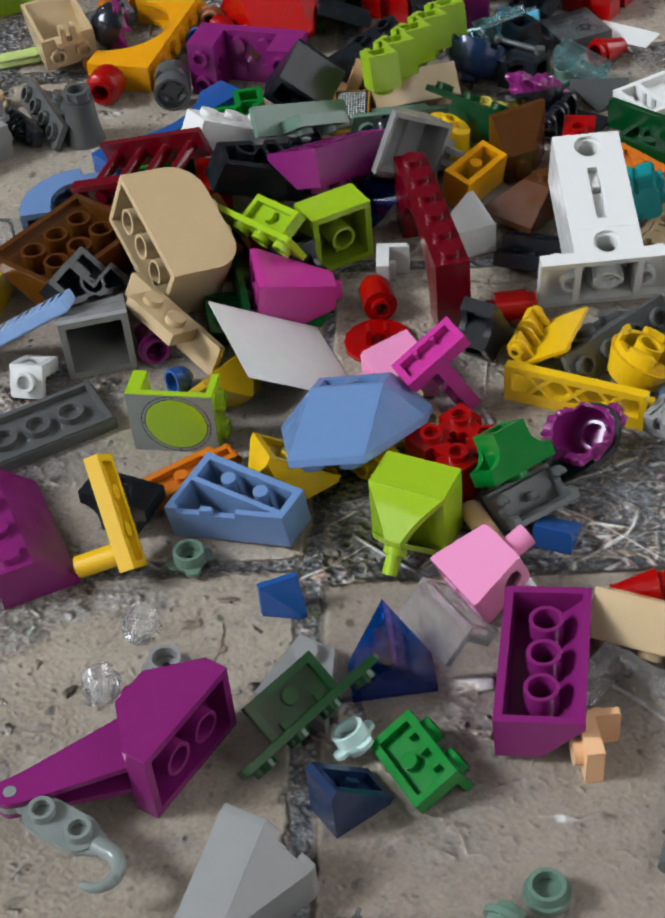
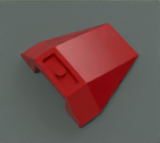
M223 0L220 8L224 15H228L235 25L246 24L247 26L304 30L307 31V38L315 34L317 0Z

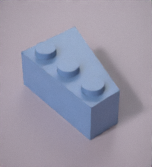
M207 452L164 506L175 535L287 547L293 545L311 520L303 489L211 452Z

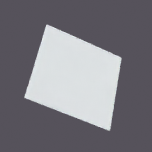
M208 301L249 378L310 390L319 378L347 376L317 327Z

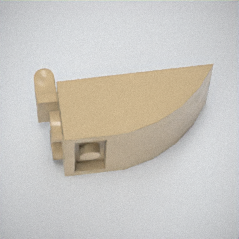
M33 0L20 4L33 42L48 71L80 62L82 58H87L98 50L93 27L77 0Z

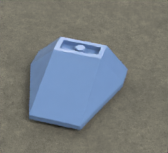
M392 372L319 378L281 426L288 467L302 468L304 472H315L324 469L325 466L340 465V468L345 470L359 468L425 425L433 413L432 404L417 392L414 393L407 384Z

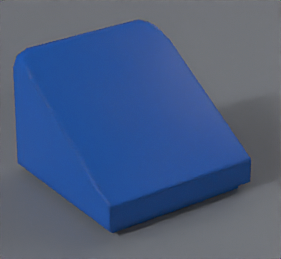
M545 515L535 522L533 526V539L536 542L533 546L571 555L582 530V524Z

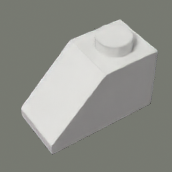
M474 191L467 192L450 213L468 257L494 252L496 251V223Z

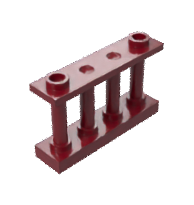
M200 127L101 142L99 147L108 161L96 178L74 181L70 191L73 195L79 193L112 207L120 175L135 173L141 165H148L146 170L162 168L165 162L172 161L173 163L170 167L184 170L190 159L211 156L213 150ZM117 169H123L120 175H114Z

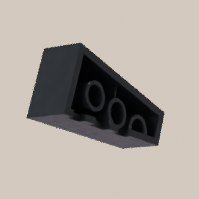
M312 137L310 142H303L300 138H290L288 143L280 144L275 139H266L262 145H256L251 140L217 142L205 174L213 193L218 192L222 195L231 194L255 198L257 194L278 201L299 202L318 194H311L310 189L297 190L268 162L267 154L322 139L321 137Z

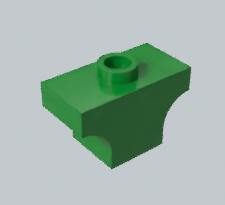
M524 419L503 421L472 437L477 447L479 458L476 468L470 473V477L475 488L494 487L505 481L512 483L528 476V469L556 453L550 439L537 440L530 434Z

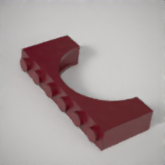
M408 152L401 156H394L397 224L403 239L417 236L420 238L429 287L431 316L436 326L447 316L459 328L461 320L460 306L465 296L471 297L469 257L425 152Z

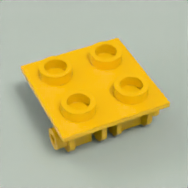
M534 305L527 308L511 340L507 344L509 356L514 361L532 365L552 357L555 359L560 358L571 349V344L577 332L581 329L582 322L589 308L586 306L550 320L545 315L541 306Z

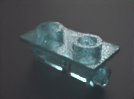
M563 36L560 44H557L552 52L553 57L550 63L580 79L606 78L614 64Z

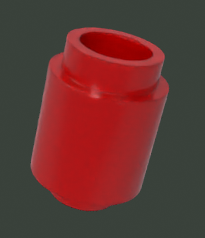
M378 274L368 275L362 280L358 293L367 317L370 319L390 318L397 309V300L390 282Z
M525 288L492 292L491 300H486L487 303L497 305L503 311L502 314L509 325L519 324L526 309L538 305L535 292H527Z

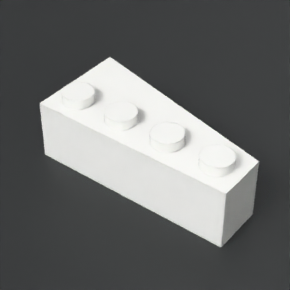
M201 106L200 110L187 108L182 129L200 127L213 151L217 142L251 140L256 145H262L266 139H275L280 144L288 143L290 138H296V135L255 139L250 114L243 115L231 109H225V112L222 113L206 106ZM308 136L300 138L303 142H310L311 140Z

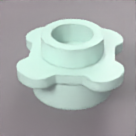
M352 716L336 725L331 733V739L337 746L333 753L337 761L345 760L348 756L351 758L359 757L372 746L374 740L371 737V731L375 728L372 720L362 721L360 717Z

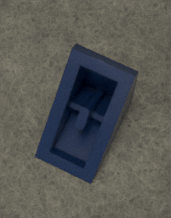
M309 762L305 768L310 807L336 838L341 837L389 806L395 798L368 768Z

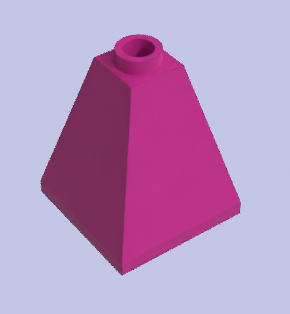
M250 249V288H252L253 308H256L257 313L306 324L335 310L336 300H342L341 280H335L332 271L261 249Z

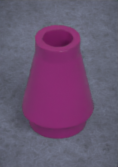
M141 323L135 328L134 334L137 339L140 358L150 364L164 362L170 355L171 346L162 341L145 324Z

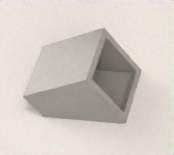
M123 293L112 294L72 307L68 312L56 318L70 380L138 367Z

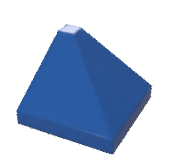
M296 572L257 584L260 610L263 616L304 619L308 617Z

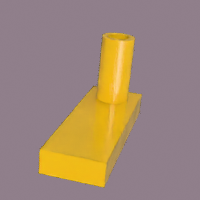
M112 453L95 454L84 458L83 462L110 544L74 556L73 566L76 574L82 579L118 567L119 573H124L147 566L148 563Z

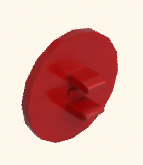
M391 319L367 320L353 326L348 331L344 340V346L351 358L361 362L360 355L364 350L407 329L410 334L411 332L402 323Z

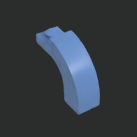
M81 168L53 175L35 185L24 196L20 205V220L23 230L72 197L73 194L70 191V187L74 181L96 178L100 172L82 174Z

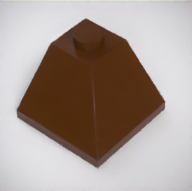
M543 98L489 115V144L508 154L503 181L507 185L521 181L530 175L532 170H537L544 156L545 100Z
M540 167L485 204L484 207L494 222L522 232L534 233L552 220L555 216L548 184L549 168Z

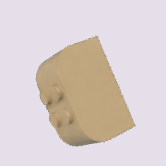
M163 167L120 175L109 221L136 272H140L185 313L203 310L204 296L222 292L236 253V241L233 237L232 229L220 214L217 202L211 198L205 185L198 177L180 168Z

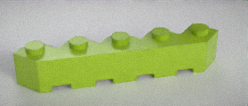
M437 0L428 2L424 5L423 12L416 11L407 17V24L399 23L390 30L391 36L382 35L375 40L372 50L370 48L361 50L360 59L365 87L378 96L391 94L393 89L402 87V81L409 80L411 78L410 75L420 73L419 67L426 66L427 62L436 60V55L442 54L443 49L451 48L453 34H456L458 37H460V34L468 35L464 1Z

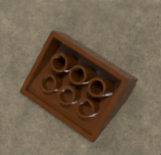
M79 193L74 194L0 246V272L36 306L47 300L38 293L80 246L85 248L105 267L112 262L126 274L134 266L109 221L112 207Z

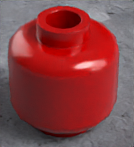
M111 64L99 65L91 73L87 84L94 97V102L99 105L109 106L119 100L126 87V78L119 68Z

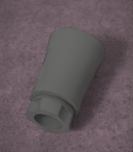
M73 82L67 84L61 91L65 122L68 125L66 144L75 150H89L98 147L101 142L105 141L106 136L99 121L90 87L87 83Z

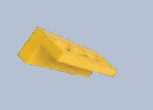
M510 359L504 365V399L553 411L564 409L563 407L575 408L580 402L602 403L605 405L617 402L623 409L622 414L628 416L624 427L643 431L645 411L656 401L655 397H650V391Z

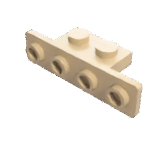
M133 272L124 294L126 308L168 346L175 345L207 375H210L219 367L225 347L140 272Z

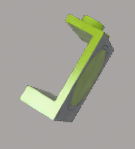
M133 370L125 389L124 397L136 449L197 452L208 446L217 448L224 444L225 439L230 438L232 422L231 418L226 417L225 414L227 391L226 389H221L219 374H211L206 392L202 393L151 390L148 371Z

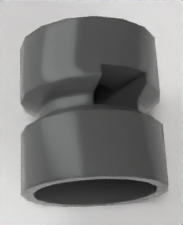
M171 59L161 62L156 68L154 75L155 101L165 110H180L189 103L191 97L190 70L179 60Z

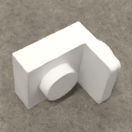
M376 243V274L385 277L390 282V280H397V273L410 272V249L408 243Z
M24 355L10 363L11 396L13 398L38 400L46 397L45 380L49 375L59 370L58 357Z

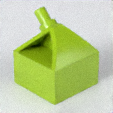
M352 183L294 203V209L299 211L305 218V221L297 231L315 239L317 257L327 270L333 271L374 255L370 200Z
M387 450L369 478L368 486L373 538L385 544L383 552L386 553L382 574L397 577L402 557H407L408 550L434 555L456 540L463 527L462 473L460 468Z

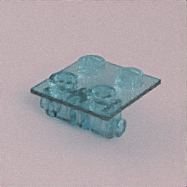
M520 4L512 8L501 9L494 12V15L490 17L485 16L472 21V27L468 28V32H471L472 37L491 42L492 44L494 43V36L498 33L501 34L503 22L536 9V6L524 8V5Z

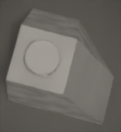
M224 803L175 918H290L313 901L319 892L315 863L302 851L297 852L293 856L284 844L277 840L281 831L268 819Z

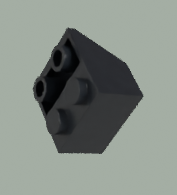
M299 38L267 78L263 97L273 104L332 100L346 74V69Z

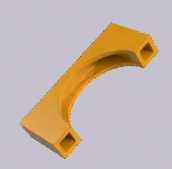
M135 0L139 23L154 25L162 28L163 31L156 37L132 47L116 50H96L86 63L88 75L90 76L99 65L111 64L119 68L126 78L124 91L152 93L155 85L154 75L156 68L161 62L175 59L180 54L181 49L186 43L187 33L191 28L198 27L199 12L207 6L205 1Z

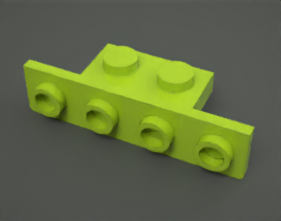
M260 194L255 196L243 214L217 203L224 221L240 236L247 238L250 235L253 240L264 248H268L271 245L276 252L286 258H289L290 255L302 261L306 258L307 255L292 240V237L305 221V218L299 211Z

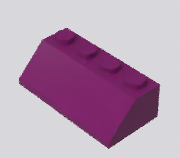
M385 128L343 133L267 154V160L297 190L310 189L311 194L323 193L330 190L329 185H331V188H336L349 184V179H351V182L369 179V173L370 176H375L371 168Z
M0 469V599L6 610L81 583L74 570L72 559L37 482Z
M505 586L492 717L495 755L542 757L586 731L592 588Z

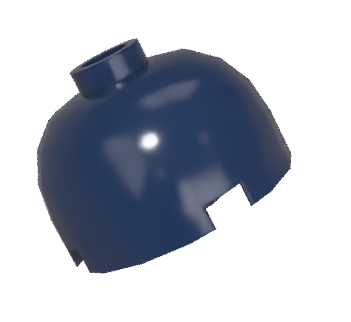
M453 34L452 47L449 48L448 57L449 61H454L456 71L461 73L460 79L476 83L477 78L487 79L497 72V61L505 55L506 48L499 45L498 49L490 47L491 42L461 34L459 38L456 34Z

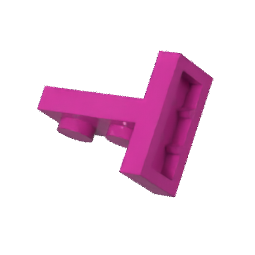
M447 316L391 365L414 393L418 392L433 379L439 386L444 381L446 382L442 390L455 404L462 400L472 410L482 401L449 364L471 343Z

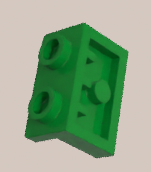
M408 709L374 739L370 748L413 806L424 814L456 784H459L466 791L470 790L474 784L464 773L470 768L464 758L452 746L446 750L440 741L445 735L429 716L421 720Z

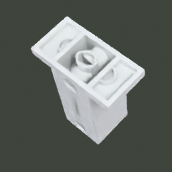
M618 130L552 137L548 184L562 254L553 253L539 257L536 290L538 306L547 308L651 298L661 294L665 296V244L657 243L649 246H644Z

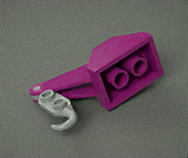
M204 657L142 671L131 684L126 685L121 690L115 701L117 719L32 767L0 782V814L8 819L22 817L24 827L30 834L70 856L95 857L108 862L111 870L104 879L97 882L83 880L79 883V888L88 893H103L112 890L122 881L126 874L127 860L125 854L115 843L109 840L93 817L72 807V805L133 793L137 808L159 819L237 724L227 667Z

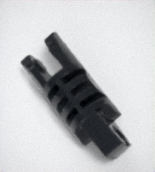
M7 106L5 113L9 115L10 120L5 123L8 124V129L12 133L13 138L30 147H42L44 131L28 116L11 106Z

